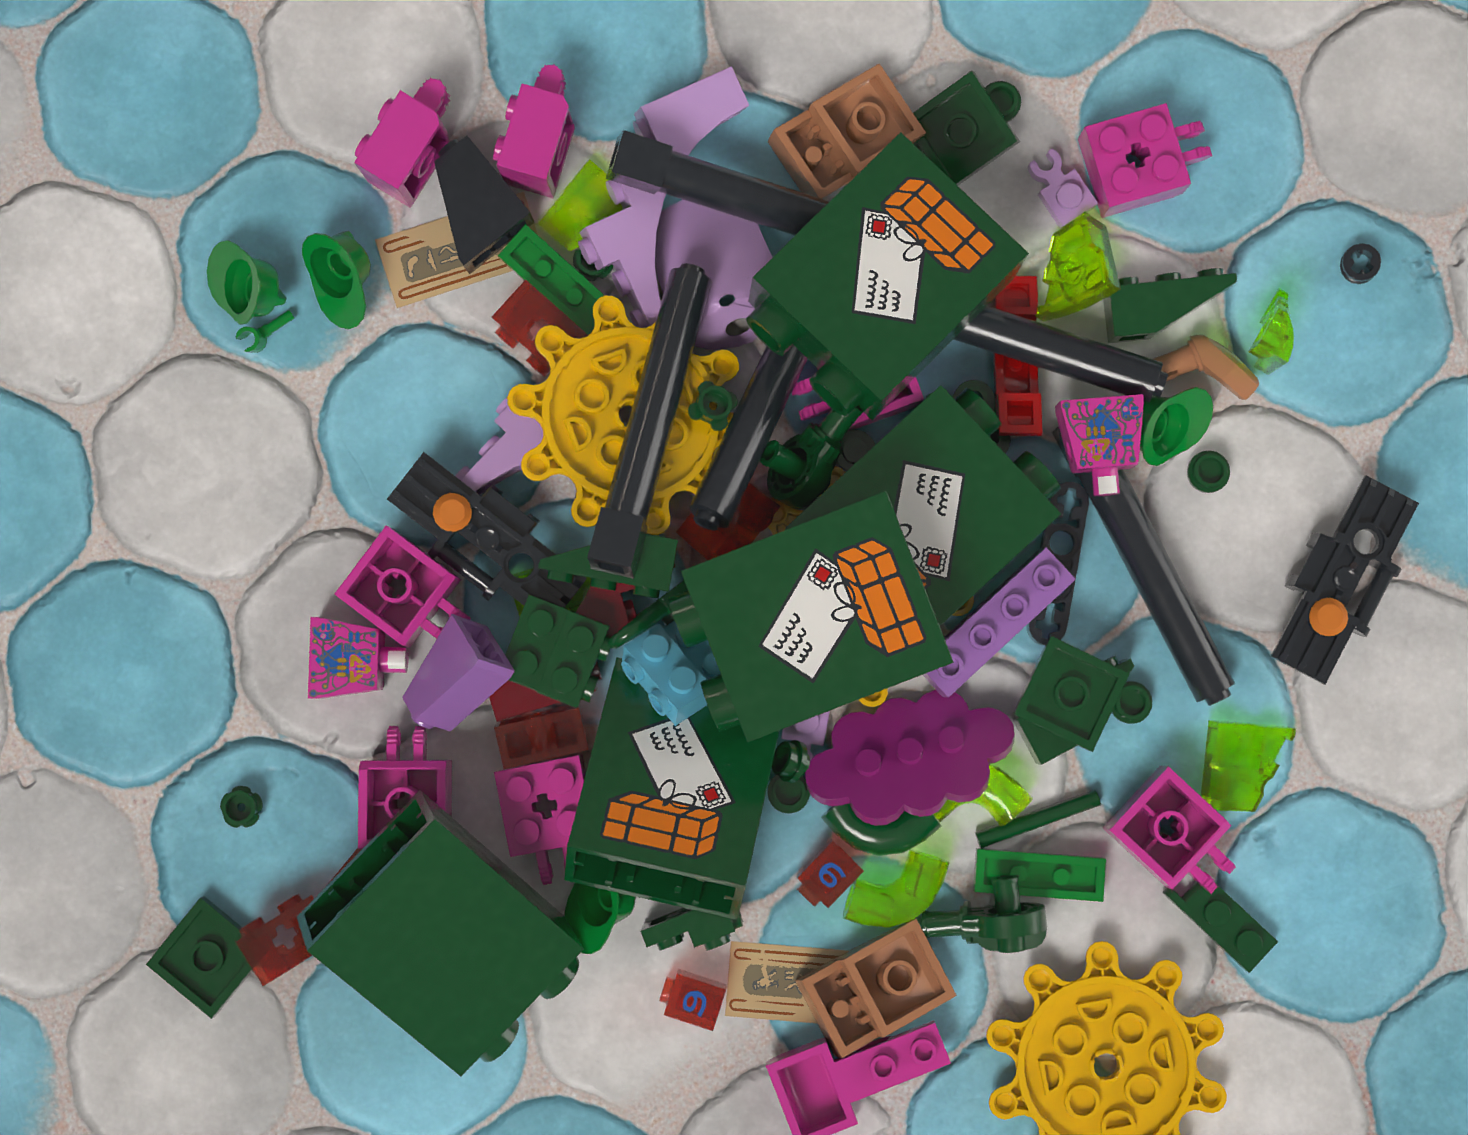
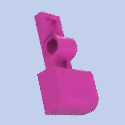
M933 1020L893 1037L886 1036L873 1040L844 1058L833 1059L826 1038H820L773 1057L766 1062V1068L792 1135H832L858 1124L851 1103L951 1064L936 1023Z

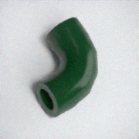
M850 803L832 806L821 816L829 828L852 848L877 856L905 853L926 841L942 827L933 815L919 817L905 811L897 820L887 825H871L863 822L855 815Z

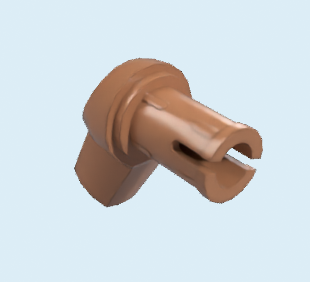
M1205 335L1189 336L1190 340L1187 341V345L1153 358L1163 362L1161 371L1169 373L1167 381L1198 369L1199 372L1203 371L1205 374L1216 379L1241 400L1248 399L1259 386L1258 378L1235 354Z

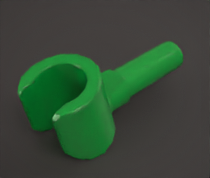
M290 310L259 328L243 327L239 329L235 338L242 340L253 333L255 342L244 351L258 353L266 347L267 337L295 318Z

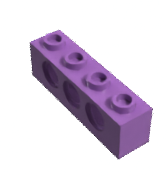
M1047 547L1036 551L944 637L954 663L923 674V676L942 697L949 698L1076 579Z

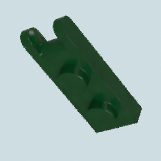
M1196 881L1182 897L1174 889L1166 888L1162 892L1248 973L1278 943L1270 933L1219 886L1211 894Z

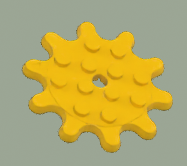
M607 295L600 297L593 306L594 329L587 337L581 339L573 338L559 327L553 325L544 326L538 331L535 336V346L550 365L549 377L546 381L537 385L518 384L509 391L507 397V404L514 414L535 419L543 430L541 443L525 453L521 460L523 474L532 481H542L557 474L570 478L575 484L577 491L576 498L571 507V514L574 521L584 527L596 525L600 509L605 507L627 428L620 420L619 410L624 406H633L656 324L655 322L646 328L634 326L626 317L623 303L618 298ZM718 350L706 356L692 353L646 522L647 534L660 535L668 529L670 525L669 501L675 493L689 491L696 494L712 460L713 452L719 446L727 429L726 427L722 431H714L710 424L702 420H692L688 415V407L690 404L695 403L699 395L698 386L702 382L711 381L715 386L721 387L725 382L730 381L736 376L739 370V362L737 357L728 350ZM709 403L710 409L715 410L717 408L715 403ZM730 412L728 414V425L731 421L734 412Z
M1106 941L1094 942L1087 949L1085 971L1080 978L1074 981L1061 980L1047 965L1041 963L1034 964L1025 971L1023 976L1024 986L1034 1001L1032 1014L1021 1022L998 1019L993 1021L987 1029L986 1038L988 1044L993 1049L1011 1056L1016 1065V1073L1012 1081L1007 1085L998 1087L991 1093L989 1108L996 1117L1004 1120L1021 1115L1031 1117L1038 1125L1039 1135H1181L1179 1123L1187 1112L1200 1110L1206 1113H1215L1220 1111L1227 1101L1224 1087L1214 1080L1203 1077L1198 1071L1196 1064L1200 1052L1206 1047L1216 1044L1223 1037V1023L1220 1018L1211 1013L1187 1017L1181 1015L1176 1010L1173 998L1175 991L1181 984L1182 971L1175 962L1170 960L1156 962L1149 973L1143 978L1130 979L1120 971L1118 953L1115 947ZM1101 1054H1113L1117 1061L1115 1071L1107 1077L1097 1075L1094 1071V1059Z

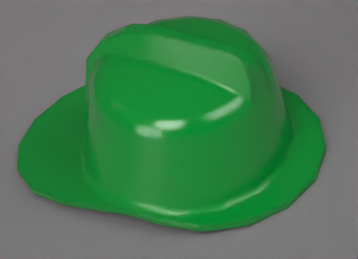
M349 231L340 232L332 237L320 233L307 236L302 244V256L322 312L329 321L340 328L351 329L359 326L364 319L366 311L362 285L368 278L371 267L366 251Z
M230 240L221 241L212 249L207 265V281L211 295L217 304L238 324H247L253 317L266 316L272 312L275 306L286 303L287 298L279 289L278 273L274 266L266 261L251 257L239 245Z
M1194 387L1172 397L1159 398L1152 396L1150 403L1144 402L1140 451H1142L1143 458L1149 465L1158 466L1165 463L1170 458L1198 443L1206 433L1212 420L1213 402L1205 389Z
M574 883L567 900L564 916L584 948L581 952L582 954H594L602 949L613 926L632 913L635 907V896Z

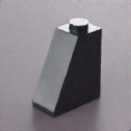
M466 135L460 141L454 139L448 142L439 151V158L434 161L458 258L466 271L471 274L504 248L525 225L530 227L535 221L526 206Z

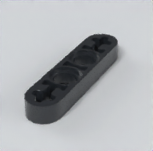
M1065 482L1060 484L1061 489L1049 501L1061 513L1057 517V519L1063 518L1064 505L1057 503V498L1066 495L1067 490L1072 491L1073 499L1079 500V507H1073L1070 510L1068 521L1076 520L1077 526L1075 528L1068 524L1051 523L1042 532L1040 549L1047 547L1076 579L1089 506V496L1080 484ZM1057 531L1066 532L1072 538L1073 547L1066 555H1058L1051 550L1049 540L1053 533ZM1075 581L1050 603H1062L1063 606L1062 612L1057 609L1052 610L1051 623L1058 625L1057 632L1049 633L1048 638L1053 636L1061 640L1065 636ZM1047 607L1026 625L1029 637L1039 645H1045L1048 638L1042 637V630L1035 628L1036 621L1044 620Z

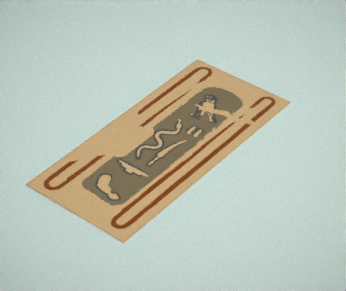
M521 192L516 194L517 197L521 200V202L530 211L525 193ZM448 216L375 239L396 308L512 271L497 256L504 249L502 248L474 272L469 274L458 258ZM532 224L529 228L538 235L535 224Z
M731 941L725 1016L817 1024L795 980L848 952V950Z

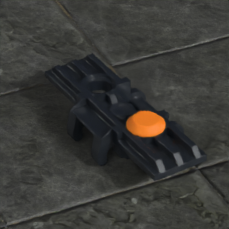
M423 452L387 500L438 539L428 552V555L433 559L439 557L483 591L482 597L487 601L501 587L522 605H525L530 594L565 608L587 578L574 575L573 583L547 578L548 570L539 568L540 559L556 554L530 535L540 520L531 513L526 515L502 497L503 492L493 484L480 496ZM456 532L502 567L495 578H492L448 544ZM526 553L532 558L534 569L528 577L518 578L510 572L509 561L513 555Z
M1367 475L1363 477L1333 537L1322 533H1312L1306 544L1307 547L1312 549L1308 559L1298 575L1290 574L1285 587L1292 591L1302 592L1303 595L1270 657L1326 685L1352 632L1359 636L1367 637L1371 630L1367 626L1393 577H1398L1402 569L1391 562V557L1419 505L1418 502ZM1367 530L1373 534L1376 544L1371 553L1363 554L1356 550L1354 537L1358 531ZM1369 565L1377 569L1355 614L1351 615L1347 613L1346 606Z

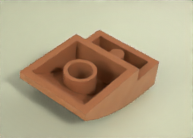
M879 63L814 101L808 110L775 128L767 142L802 193L830 201L900 132L912 143H915L924 136L926 132Z
M912 919L795 980L834 1057L844 1058L879 1037H886L957 996L917 919Z

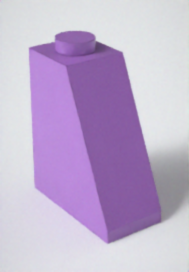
M451 614L402 698L411 713V718L418 725L427 729L437 727L451 732L507 682L513 675L514 669L488 626Z

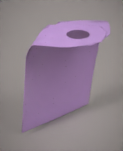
M681 200L662 210L656 230L655 271L663 294L670 270L680 267L681 264H694L703 268L705 275L712 281L695 347L722 350L740 347L753 342L757 336L751 328L739 335H729L725 329L730 322L746 318L755 310L748 302L752 277L773 258L758 224L686 200ZM728 294L734 295L735 301L728 306L720 305L719 300L721 297Z

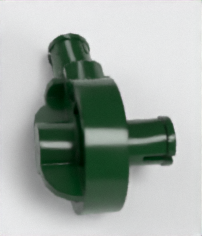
M856 407L845 417L832 409L820 424L810 422L802 434L793 436L783 445L779 444L780 442L776 440L769 441L760 462L762 465L769 467L767 488L770 495L791 508H802L823 494L830 484L836 460L843 451L841 439L852 424L862 415L863 411Z
M1018 875L995 876L991 878L995 904L984 907H971L970 901H964L963 906H960L959 910L923 911L921 919L922 930L926 938L961 936L963 940H966L967 944L978 943L989 951H999L1000 953L1021 952L1037 948L1043 943L1047 934L1045 905L1034 902H1020Z

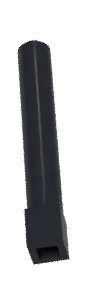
M625 130L617 137L605 178L651 194H655L658 191L792 235H796L830 202L673 151V146Z
M685 263L681 264L678 268L670 270L605 507L600 509L587 558L591 569L632 579L635 578L648 530L646 522L712 283L711 279L705 275V270L697 265Z
M988 305L954 338V340L1125 396L1143 394L1144 402L1150 403L1152 395L1161 397L1169 374L1161 371L1163 362Z
M766 346L689 506L690 512L694 515L693 519L699 526L707 530L716 531L718 528H727L730 525L807 361V358L795 346L790 348L783 356L776 354Z
M1057 427L1052 434L1068 463L1060 428ZM1118 470L1120 494L1109 496H1094L1092 472L1073 473L1075 477L1078 476L1196 702L1205 700L1208 706H1211L1232 695L1228 688L1234 685L1235 681L1124 470Z

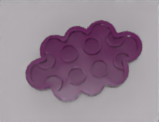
M932 690L924 694L916 703L904 698H891L883 702L874 715L863 711L851 712L838 720L832 731L833 748L815 755L810 761L808 770L805 771L807 789L812 798L824 805L839 806L850 803L851 808L859 819L875 826L887 825L897 820L904 811L919 817L930 816L938 812L947 799L956 802H970L985 792L990 780L989 764L1004 759L1012 750L1015 739L1014 726L1010 718L998 709L986 707L969 710L963 697L956 692L948 698L942 697L937 690Z

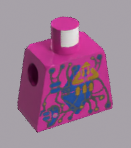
M1143 394L1061 400L1055 406V413L1070 470L1072 473L1092 472L1094 496L1120 494L1118 470L1131 469L1138 465L1144 405Z
M310 617L308 699H325L383 690L384 673H407L409 663L408 648L385 647L384 631L330 619Z

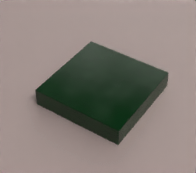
M972 70L913 112L926 132L916 142L923 153L957 186L1020 143V140L990 94Z
M1049 636L1012 714L1087 751L1093 752L1130 674L1053 636Z
M203 896L199 898L146 965L212 1019L220 1012L268 953L269 949Z

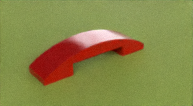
M1015 276L993 299V307L1037 321V276ZM993 353L996 415L1001 422L998 436H1042V403L1038 386V367Z

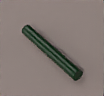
M1094 789L975 832L979 847L984 848L1101 806V802Z

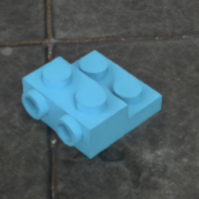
M674 621L665 628L657 624L624 645L621 663L623 671L634 684L639 682L645 689L652 707L659 715H666L676 726L707 706L700 682L721 674L708 640L687 648Z

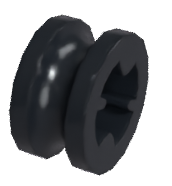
M1363 243L1350 247L1340 261L1341 274L1347 281L1353 284L1367 283L1376 276L1381 267V257L1378 251L1371 245ZM1353 254H1356L1357 258H1360L1362 254L1368 257L1369 261L1366 267L1370 270L1369 273L1364 274L1362 269L1357 274L1351 269L1354 264L1351 258Z

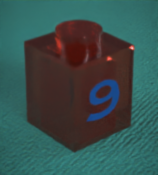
M831 838L797 873L796 877L802 883L797 890L814 907L821 901L829 908L864 870Z
M678 969L675 979L666 977L659 1002L667 1004L664 1011L665 1016L713 1031L726 993L727 984Z

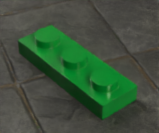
M525 225L497 255L498 258L587 337L594 329L593 306L600 297L605 295L532 229Z
M976 848L973 891L994 894L993 884L991 883L992 877L1018 875L1020 896L1103 902L1106 858Z

